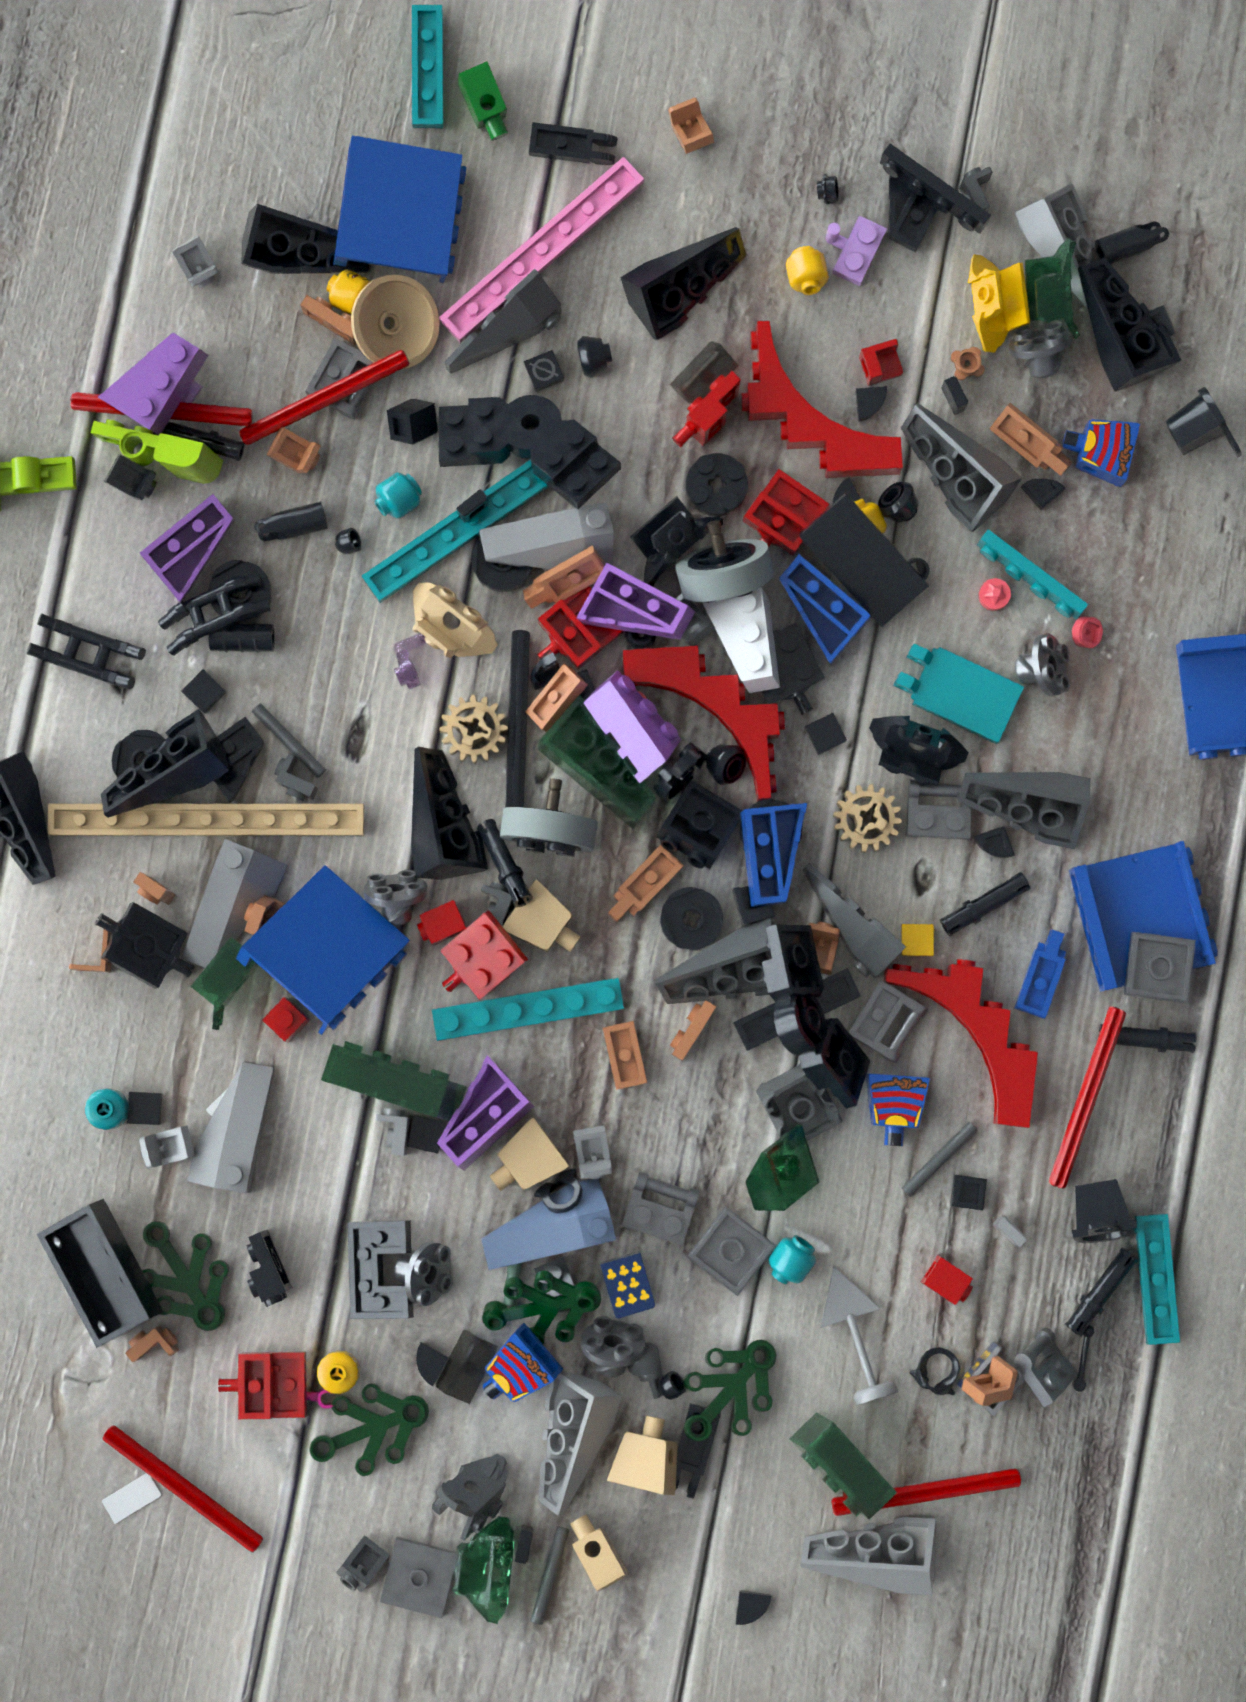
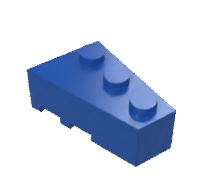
M800 554L779 577V580L827 660L832 664L872 616Z
M807 803L744 809L740 813L751 907L783 904L787 901Z

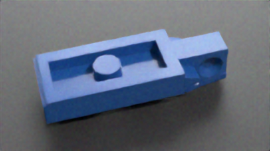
M1052 929L1049 931L1045 944L1038 942L1036 949L1033 951L1014 1009L1042 1019L1046 1018L1066 961L1064 959L1066 951L1060 950L1064 933Z

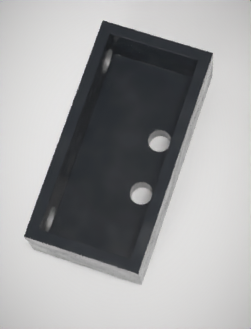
M104 1199L88 1204L37 1234L96 1348L164 1312Z

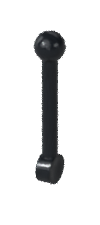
M1091 1325L1083 1333L1084 1340L1077 1379L1072 1383L1073 1388L1078 1392L1086 1388L1083 1378L1090 1337L1094 1335V1328Z

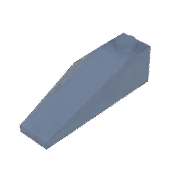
M588 1179L579 1182L583 1189L582 1198L578 1205L570 1211L554 1213L544 1205L543 1201H540L483 1237L481 1241L488 1270L615 1241L616 1236L610 1211L599 1180ZM568 1184L550 1195L551 1201L555 1204H564L570 1201L574 1195L573 1186Z

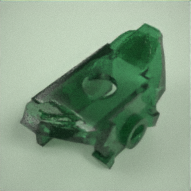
M1067 238L1053 256L1025 260L1026 293L1030 321L1041 320L1050 323L1051 321L1059 320L1066 330L1070 332L1071 336L1077 339L1080 333L1073 322L1074 312H1072L1071 260L1076 242Z
M232 937L229 938L190 986L214 1005L212 1030H220L225 1007L259 966L252 960L245 967L236 959L242 945Z
M498 1516L483 1527L478 1534H475L470 1539L469 1543L461 1542L457 1546L458 1559L454 1566L455 1586L452 1589L455 1594L466 1596L487 1622L498 1624L505 1614L506 1607H508L515 1543L513 1541L514 1531L510 1525V1519ZM489 1562L488 1577H487L486 1572H485V1568H486L487 1563Z

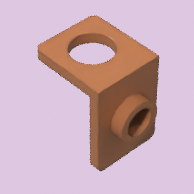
M103 930L101 956L109 943L111 934L106 930ZM101 959L100 966L69 964V969L110 973L111 964Z

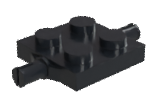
M795 622L782 630L773 631L780 688L761 692L767 704L794 699L801 715L806 714V710L801 703L802 701L808 712L813 710L805 692L812 685L825 679Z
M130 903L125 914L118 922L105 916L103 913L98 916L97 919L99 920H96L95 925L111 933L109 943L101 959L152 988H159L165 975L172 969L186 977H189L192 973L191 971L194 970V965L179 958L181 945L188 933L137 903Z

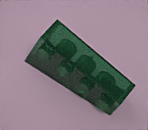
M579 695L539 740L537 750L634 829L654 806L657 798L644 780L641 783L637 781L634 776L637 773L633 765H630L626 758H621L617 752L620 749L616 742H613L609 735H605L585 706V700Z
M345 1041L343 1047L335 1044L332 1045L321 1078L322 1081L450 1121L456 1109L461 1105L467 1087L448 1081L450 1074L431 1069L430 1074L419 1071L421 1065L410 1061L402 1060L401 1065L390 1062L392 1056L375 1050L372 1056L361 1053L363 1046Z

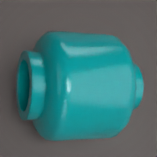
M396 472L376 486L377 499L374 500V503L383 516L389 514L395 519H400L419 506V496L422 494V491L410 474L404 475Z
M109 1088L100 1089L92 1093L85 1105V1115L89 1123L95 1128L102 1130L116 1129L123 1125L129 1113L126 1097L118 1090Z
M797 1235L793 1238H783L769 1257V1264L773 1269V1277L783 1284H788L789 1281L797 1284L801 1283L816 1264L815 1248L808 1241Z

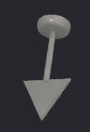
M833 1266L820 1328L848 1320L869 1388L854 1394L856 1406L897 1393L898 1389L894 1382L889 1381L876 1384L855 1319L857 1316L881 1308Z

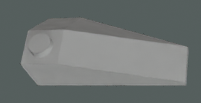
M607 502L581 506L579 509H566L480 529L479 531L487 562L519 567L530 566L548 571L593 545L605 564L609 563L613 566L614 532Z
M225 839L212 869L181 959L212 970L244 932L247 921L244 920V915L249 904L256 902L264 895L274 898L288 865Z
M242 1062L194 1148L195 1157L191 1159L188 1182L245 1194L251 1192L274 1067Z
M563 1370L550 1383L545 1398V1410H549L548 1429H543V1440L547 1441L546 1459L541 1462L539 1502L558 1516L564 1515L610 1433L622 1399V1395L600 1381Z
M900 1517L893 1519L891 1524L875 1527V1524L871 1523L864 1525L862 1530L845 1532L841 1529L804 1537L800 1562L801 1568L896 1593L932 1596L936 1562V1519Z

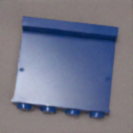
M352 135L348 150L333 265L346 267L347 261L352 260L440 275L439 282L444 283L447 274L453 273L455 256L450 255L451 244L457 243L459 226L454 225L455 214L460 215L463 196L458 195L459 184L464 185L466 166H461L462 154Z
M1246 634L1181 640L1176 645L1189 756L1199 755L1200 760L1218 758V753L1230 752V757L1245 756Z
M1184 841L1069 869L1100 992L1125 986L1131 932L1196 940L1192 969L1216 964L1214 957L1218 956L1217 946L1213 938L1209 939L1206 928L1210 925L1207 910L1201 908L1198 897L1202 895L1201 885L1197 877L1193 878L1190 867L1194 864L1191 849L1185 847Z
M324 865L241 947L236 959L245 967L254 960L323 1022L318 1031L322 1035L329 1027L335 1030L346 1018L344 1012L350 1006L356 1009L367 996L364 991L370 985L376 988L387 976V973L384 971L390 965L395 968L402 962L407 955L404 949L410 940L330 868Z

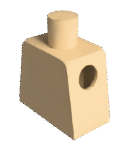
M535 879L528 889L533 896L532 901L528 903L526 898H523L526 905L516 907L502 927L509 935L545 952H548L555 942L571 952L581 936L566 927L573 915Z
M533 1117L497 1153L504 1165L492 1173L490 1178L500 1191L515 1180L525 1190L569 1167V1164Z
M646 1415L642 1434L626 1431L607 1481L662 1495H675L678 1445L677 1442L661 1438L665 1419Z
M587 1514L570 1523L578 1538V1541L572 1544L596 1591H602L629 1575L626 1566L604 1528L595 1530ZM593 1542H597L601 1549L596 1557L589 1550Z

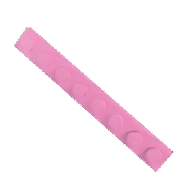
M622 157L439 317L440 322L461 343L484 323L485 318L491 311H498L506 303L507 300L504 297L532 270L536 269L539 274L638 189L644 183V178L625 157Z

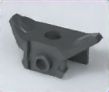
M499 1454L461 1465L458 1475L453 1480H448L446 1483L443 1482L436 1492L439 1498L432 1504V1509L435 1513L440 1515L450 1507L456 1512L469 1516L460 1537L463 1541L473 1532L478 1534L484 1527L487 1518H495L503 1505V1501L500 1498L506 1486L507 1461ZM465 1485H475L481 1490V1493L472 1494L465 1489Z

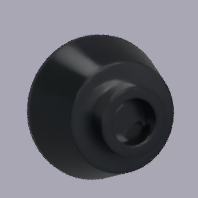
M582 336L577 341L582 370L585 376L594 378L608 369L607 362H612L609 343L603 344L601 338Z
M896 482L884 490L878 500V506L883 517L895 522H907L917 513L918 499L910 483Z
M719 744L707 754L706 768L720 785L734 783L745 770V752L738 745Z

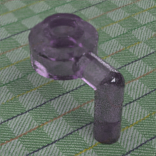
M421 633L394 644V651L399 665L394 671L400 685L407 684L409 690L421 685L417 671L408 653L409 650L426 644L425 636Z

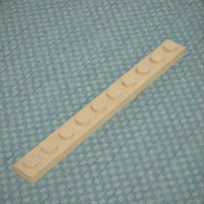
M48 804L47 833L49 836H364V804H149L109 818L104 815L102 804Z

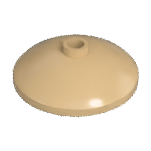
M386 275L376 278L360 291L354 302L351 314L352 333L361 352L373 363L399 350H403L410 363L409 366L403 369L413 367L430 354L438 338L440 323L434 299L423 285L410 277ZM385 318L390 321L389 329L384 326Z

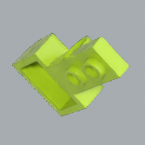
M107 419L106 423L93 422L90 433L102 442L119 445L121 453L140 466H147L155 459L177 478L202 484L213 482L220 474L223 459L202 442L160 433L159 436L153 435V431L141 426H135L134 430L124 428V424ZM143 443L142 449L134 454V448L138 444Z
M24 456L13 458L10 462H0V511L1 496L77 489L75 458L72 456L44 459Z

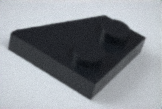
M889 175L888 239L916 252L938 209L924 194L920 196L914 193L900 177L894 178Z
M246 717L217 736L226 752L229 771L221 778L214 780V782L230 803L235 800L265 744Z

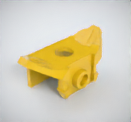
M974 254L971 258L968 283L972 287L975 315L972 318L982 343V350L995 353L997 348L1003 344L1008 332L1030 324L1023 263L1019 262L1000 271L984 256Z

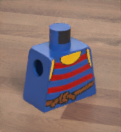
M1092 419L1085 425L1083 434L1066 430L1062 447L1063 449L1078 452L1075 465L1077 469L1115 486L1122 487L1128 477L1140 424Z
M866 1074L871 1125L885 1126L884 1145L903 1146L904 1127L919 1128L930 1078Z
M523 1323L485 1366V1370L491 1378L483 1384V1389L491 1399H496L502 1393H505L510 1401L516 1402L552 1383L562 1372L563 1368L529 1327Z

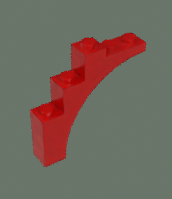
M757 321L756 331L750 332L751 350H757V362H752L753 381L758 380V382L748 383L747 393H741L742 412L748 411V421L785 419V421L780 422L781 440H786L787 449L824 448V450H819V468L825 469V478L900 475L903 468L901 437L875 436L852 430L830 420L812 407L794 388L781 367L773 345L770 321Z
M698 646L623 650L624 675L629 677L635 686L652 687L673 692L695 702L718 719L732 734L738 746L743 748L754 780L757 802L771 799V793H776L777 787L776 775L770 774L769 762H774V744L768 743L767 739H778L780 730H785L784 711L778 712V703L740 705L741 701H745V686L743 683H738V674L700 677V673H706L705 654H699Z
M957 959V964L948 965L947 976H942L943 970L924 968V973L911 972L912 966L893 964L892 969L884 970V982L908 988L930 998L950 1012L968 1031L980 1050L990 1075L994 1097L993 1124L1030 1128L1038 1052L1030 1051V1045L1011 1043V1048H1006L1011 1010L1002 1009L1003 1003L984 1001V1006H979L983 968L975 967L976 961Z

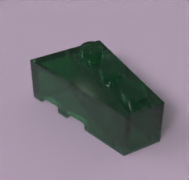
M816 1412L789 1439L803 1453L801 1458L813 1470L817 1468L825 1476L822 1481L833 1493L836 1494L839 1491L846 1498L843 1504L855 1517L861 1514L870 1520L897 1493L836 1424Z

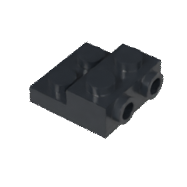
M690 780L661 826L656 838L661 840V846L667 851L676 852L678 850L688 856L687 860L692 866L699 869L705 866L711 869L740 821V813L743 810Z
M267 1229L249 1236L250 1244L246 1245L254 1263L258 1261L261 1266L249 1272L251 1279L247 1280L254 1298L260 1297L261 1302H264L266 1307L287 1298L286 1291L293 1288Z

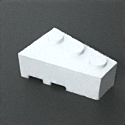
M760 587L751 594L742 597H733L710 603L702 602L748 692L753 693L780 688L770 602L763 588Z

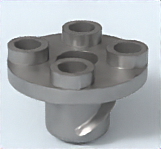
M1052 323L1046 325L1041 330L1021 329L1014 332V339L1009 343L1008 347L1012 357L1027 359L1024 365L1029 368L1031 376L1047 378L1058 372L1062 361L1060 351L1066 349L1071 344V335L1069 331L1063 329L1062 323Z
M1050 633L1038 635L1033 642L1032 653L1019 654V657L1016 659L1015 672L1018 680L1022 684H1034L1037 682L1041 690L1048 696H1056L1068 692L1070 682L1067 676L1066 663L1069 662L1070 655L1065 644L1060 645L1058 640Z
M402 870L398 874L386 876L383 874H372L367 877V884L364 886V898L366 901L382 907V916L394 926L408 923L412 919V905L421 902L428 894L427 883L421 878H416L414 870Z
M426 1242L415 1252L412 1249V1253H403L397 1259L394 1269L395 1276L398 1281L402 1282L401 1285H405L407 1297L412 1303L420 1306H429L436 1302L442 1293L446 1294L450 1291L453 1279L450 1275L451 1251L448 1246L436 1242Z
M605 1316L597 1317L594 1320V1324L588 1326L582 1333L581 1350L589 1360L596 1363V1371L601 1375L610 1378L618 1377L625 1372L626 1366L634 1364L643 1356L645 1350L643 1329L636 1324L611 1320Z

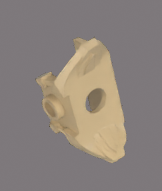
M419 582L412 591L415 616L413 631L423 634L425 636L424 640L431 647L442 649L445 657L492 654L498 646L493 630L487 625L488 622L481 618V614L476 609L466 606L457 599L456 594L449 588L441 585L437 586L430 582ZM448 611L460 619L458 628L450 629L445 625L444 616Z

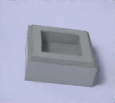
M999 1216L992 1224L1015 1247L1020 1248L1027 1241V1237L1006 1217Z

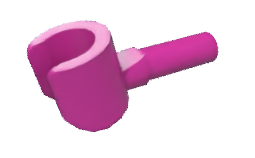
M323 1388L319 1392H307V1400L318 1402L322 1408L328 1409L334 1406L332 1403L325 1404L321 1402V1396L324 1393H330Z

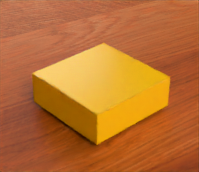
M901 924V942L906 946L901 952V956H934V924Z

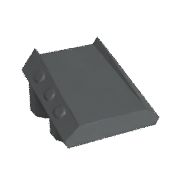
M801 1063L766 1083H761L756 1090L787 1150H792L843 1121L826 1088L818 1090L805 1075L801 1068Z

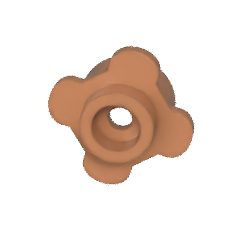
M977 347L964 349L961 352L956 350L951 354L950 359L956 368L954 376L958 380H965L968 376L980 377L983 375L985 368L981 365V351ZM969 361L970 366H966L965 362Z

